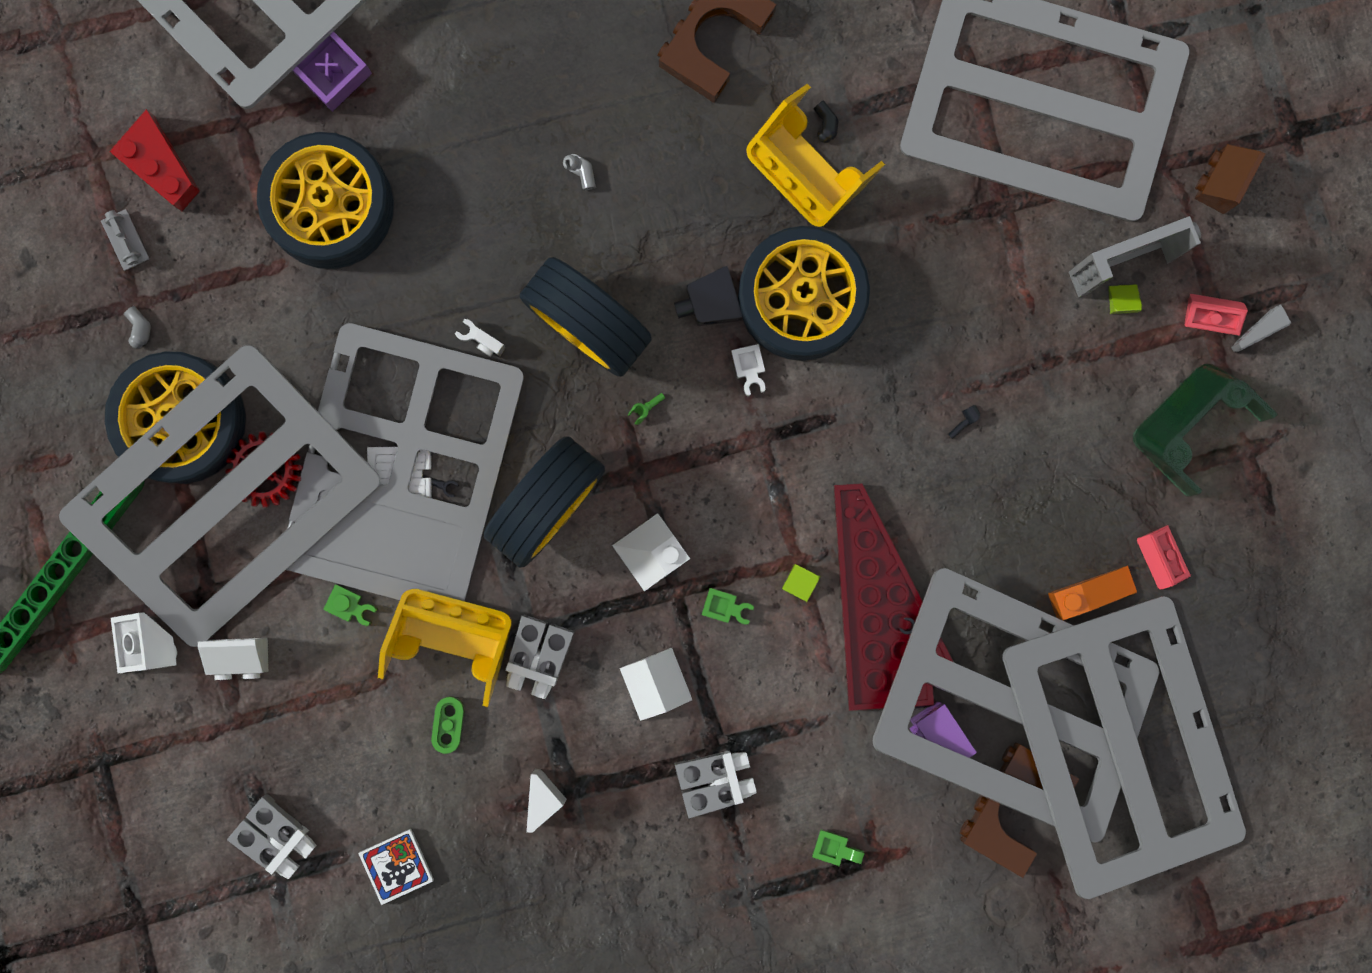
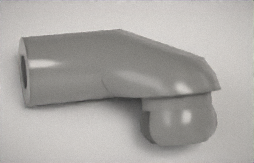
M576 154L565 156L563 159L564 168L580 176L582 189L584 191L595 189L592 164Z
M132 306L124 313L125 317L133 325L128 341L133 348L140 349L149 340L151 325L135 306Z

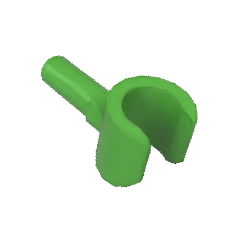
M660 393L648 403L635 404L628 413V416L632 413H638L640 417L634 424H641L648 415V411L664 400L665 396Z

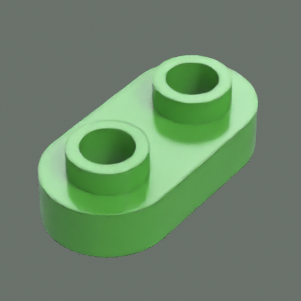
M450 696L441 699L435 708L431 741L435 750L443 754L455 751L461 742L465 709L463 703L456 697ZM448 705H451L455 708V714L453 716H449L446 713V707ZM445 733L450 734L452 737V741L449 744L444 743L442 740V736Z

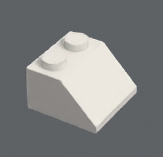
M268 638L222 639L198 642V650L205 675H215V680L232 679V674H243V679L260 678V673L268 672Z

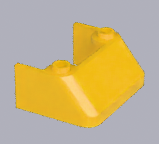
M806 84L783 100L749 142L746 151L749 160L808 222L814 226L821 227L828 223L856 197L885 164L880 161L865 174L855 167H846L838 174L801 136L807 127V117L797 104L811 88Z
M419 589L407 590L401 596L380 650L378 678L384 679L392 657L400 660H409L416 656L420 646L473 660L471 669L473 676L480 681L486 682L482 706L488 707L502 665L511 628V619L506 613Z

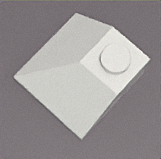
M658 513L612 545L644 591L690 559Z
M142 612L111 618L118 673L176 665L177 649L174 645L173 637L147 614Z

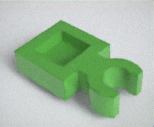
M335 584L323 610L348 622L351 621L354 615L360 624L369 626L372 622L364 618V612L366 610L377 612L378 609L371 604H359L362 598L361 595Z
M709 588L701 615L729 623L732 615L741 624H749L750 621L743 619L740 613L744 608L753 610L754 606L749 603L736 605L735 600L737 596Z

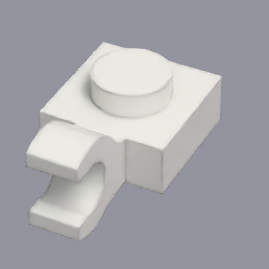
M464 319L463 323L470 327V332L467 335H462L456 331L455 335L457 338L464 342L475 340L479 343L477 348L490 357L493 353L500 357L506 348L504 344L478 329L472 321Z

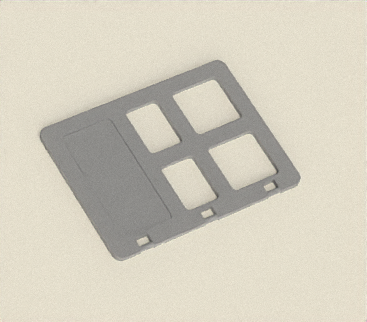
M352 323L343 325L338 333L334 355L318 412L336 431L343 428L395 442L398 445L388 484H379L371 494L286 570L397 600L401 599L405 591L419 589L465 601L524 381L523 372L511 365ZM365 347L419 363L417 378L406 419L403 423L348 410L345 407V399L360 348ZM341 354L350 356L346 372L337 370ZM448 369L500 384L501 389L485 444H476L426 429L425 424L440 370ZM311 444L305 457L300 476L301 481L296 491L288 528L342 480V476L339 473L328 469L329 462L323 456L315 454L316 449ZM420 450L434 452L478 465L479 472L469 506L463 507L409 491L417 454Z

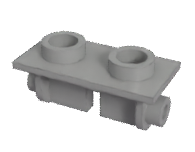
M127 209L118 213L115 210L105 213L106 218L101 220V223L123 270L126 271L149 260L150 258Z

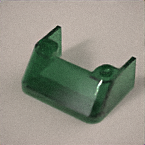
M1212 364L1198 366L1133 433L1135 446L1186 496L1199 495L1203 490L1182 471L1192 459V450L1182 438L1220 399L1233 409L1246 407L1260 422L1273 419L1278 415L1247 383Z

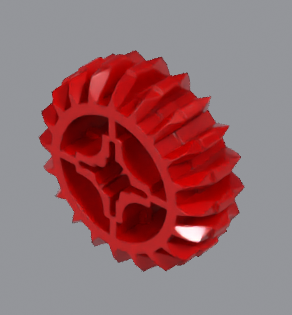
M259 432L258 441L254 434H249V444L240 439L238 443L242 449H233L232 453L236 455V458H228L227 463L233 464L234 469L267 439L266 433ZM294 454L284 463V477L276 470L272 473L274 476L270 475L259 485L262 486L266 481L271 480L279 484L275 489L265 493H258L256 488L242 502H247L251 498V506L257 507L261 500L262 506L268 508L270 499L274 505H280L279 495L284 500L290 499L286 490L289 489L296 492L297 487L291 483L293 480L301 481L300 476L294 475L295 471L303 469L301 465H294L295 461L301 459L300 455ZM226 469L225 473L228 474L233 469Z

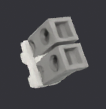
M524 614L521 617L509 662L505 670L508 671L506 686L521 691L525 677L536 680L531 695L545 699L552 686H555L575 631L551 623L540 650L539 647L548 622Z
M730 751L674 763L688 818L743 803L744 798L757 793L753 778L738 781L735 771L750 767L746 752L731 754ZM707 783H708V785H705V786H701V787H697V788H693V789L691 788V787H695V786H699V785H703V784H707Z
M265 794L257 802L246 818L227 839L256 863L266 868L265 870L271 875L276 871L287 879L299 868V865L288 857L289 854L295 850L306 859L317 846L307 835L309 830L277 805L269 794Z

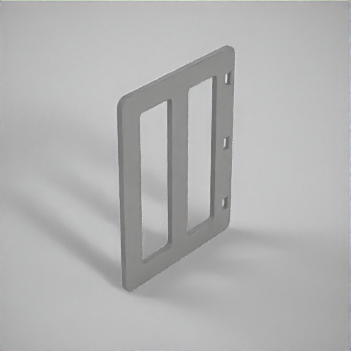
M182 0L138 1L240 107L250 109L259 103L366 0H325L311 14H305L292 0H252L286 35L285 39L252 69L248 68ZM171 13L180 20L174 28L165 19ZM227 69L236 77L230 85L220 76Z
M942 0L900 142V150L905 156L1125 221H1137L1142 217L1188 60L1189 47L1186 43L1042 0H992V3L984 0ZM971 14L1153 68L1154 76L1144 111L1138 113L956 59L954 53L965 16ZM1060 14L1077 19L1074 27L1059 23ZM1143 39L1159 43L1156 51L1141 47ZM945 88L956 89L1130 140L1133 143V149L1122 187H1113L934 134L932 128L943 90Z
M243 345L61 509L59 519L79 541L186 644L198 647V642L207 641L371 494L379 485V475L255 346ZM230 368L236 376L223 386L216 379ZM247 387H256L285 417V423L142 552H133L104 524L103 517ZM164 428L169 436L157 445L151 438ZM311 444L342 476V480L199 609H192L161 579L160 574L302 446ZM98 487L103 495L95 503L91 504L85 497Z
M946 568L939 569L934 572L875 730L873 746L877 751L1055 827L1044 790L912 734L908 730V724L924 683H928L1023 725L1011 687L937 655L936 647L952 608L1025 641L1049 634V632L1039 628L1041 620L1055 625L1052 632L1073 625ZM964 585L978 591L975 599L962 594ZM1110 643L1108 646L1119 683L1124 687L1123 696L1136 737L1138 738L1159 676V668L1155 662L1114 643ZM1079 654L1066 657V659L1083 666ZM1117 654L1130 659L1127 667L1115 662ZM1048 704L1059 741L1098 759V766L1085 804L1080 806L1090 841L1099 842L1105 836L1121 788L1104 729Z
M1157 597L1010 646L1004 651L1003 662L1073 886L1079 897L1092 899L1238 844L1244 840L1246 829L1178 615L1170 598ZM1173 627L1178 644H1170L1166 629ZM1142 631H1147L1150 635L1208 818L1205 825L1172 837L1167 835L1108 648L1111 642ZM1074 654H1079L1140 844L1137 850L1100 864L1097 862L1037 672L1038 668L1042 665ZM1194 712H1200L1204 727L1197 728L1193 716ZM1226 795L1230 811H1223L1219 797Z

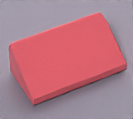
M1190 294L1184 325L1185 327L1240 336L1248 310L1242 302Z
M1168 525L1137 539L1138 545L1159 589L1174 586L1191 577Z

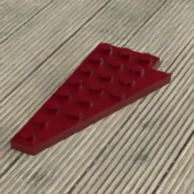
M863 484L834 485L849 711L883 709L910 635L903 634L899 628L907 632L912 630V622L906 621L903 618L908 617L916 622L923 601ZM940 637L936 647L937 655L953 662ZM928 683L923 684L915 706L934 705L932 685Z

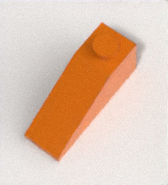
M1124 566L1049 592L1048 595L1056 618L1066 620L1137 593L1128 566Z

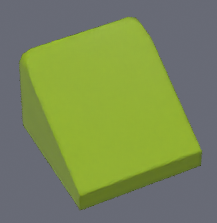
M1137 285L1109 286L1110 314L1138 313L1142 311Z
M794 564L782 590L807 602L820 576Z

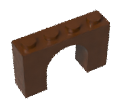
M693 0L688 9L691 13L685 21L681 19L673 31L675 36L670 44L665 42L657 55L660 57L659 67L715 103L730 81V73L706 58L699 51L695 42L698 28L709 18L729 16L760 35L774 15L777 4L771 0Z
M1016 742L1013 747L1008 746L1002 756L1004 763L999 771L1043 790L1031 750ZM1070 774L1073 787L1075 788L1079 778ZM980 795L974 805V810H976L971 820L967 819L960 830L962 835L960 840L965 845L1024 878L1037 853L1003 831L998 818L1000 803Z

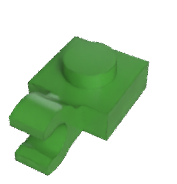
M820 829L812 857L840 866L842 858L861 864L864 851L846 846L848 837Z

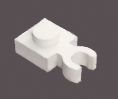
M759 344L731 350L737 378L746 377L744 385L746 396L751 395L749 386L754 383L758 384L761 393H764L765 383L762 379L758 378L759 373L765 372Z

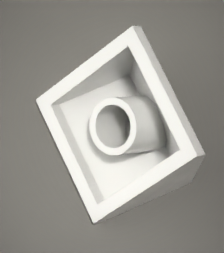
M672 648L620 668L640 721L666 713L692 700Z
M534 769L531 773L527 832L529 833L534 832L556 813L567 800L541 769Z

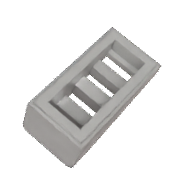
M1280 304L1270 309L1231 347L1233 352L1241 351L1289 326L1291 321L1282 305Z

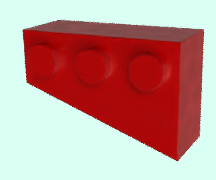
M147 109L109 151L181 212L200 192L184 163L174 150L170 140L160 127L158 120Z

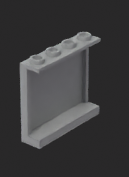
M1189 216L1090 254L1069 271L1078 298L1091 293L1111 279L1113 274L1110 267L1156 249H1162L1167 264L1173 262L1201 243L1199 240L1201 238L1200 229L1197 223L1192 222Z

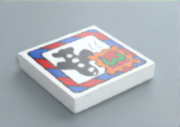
M412 829L406 830L358 853L381 905L434 881Z

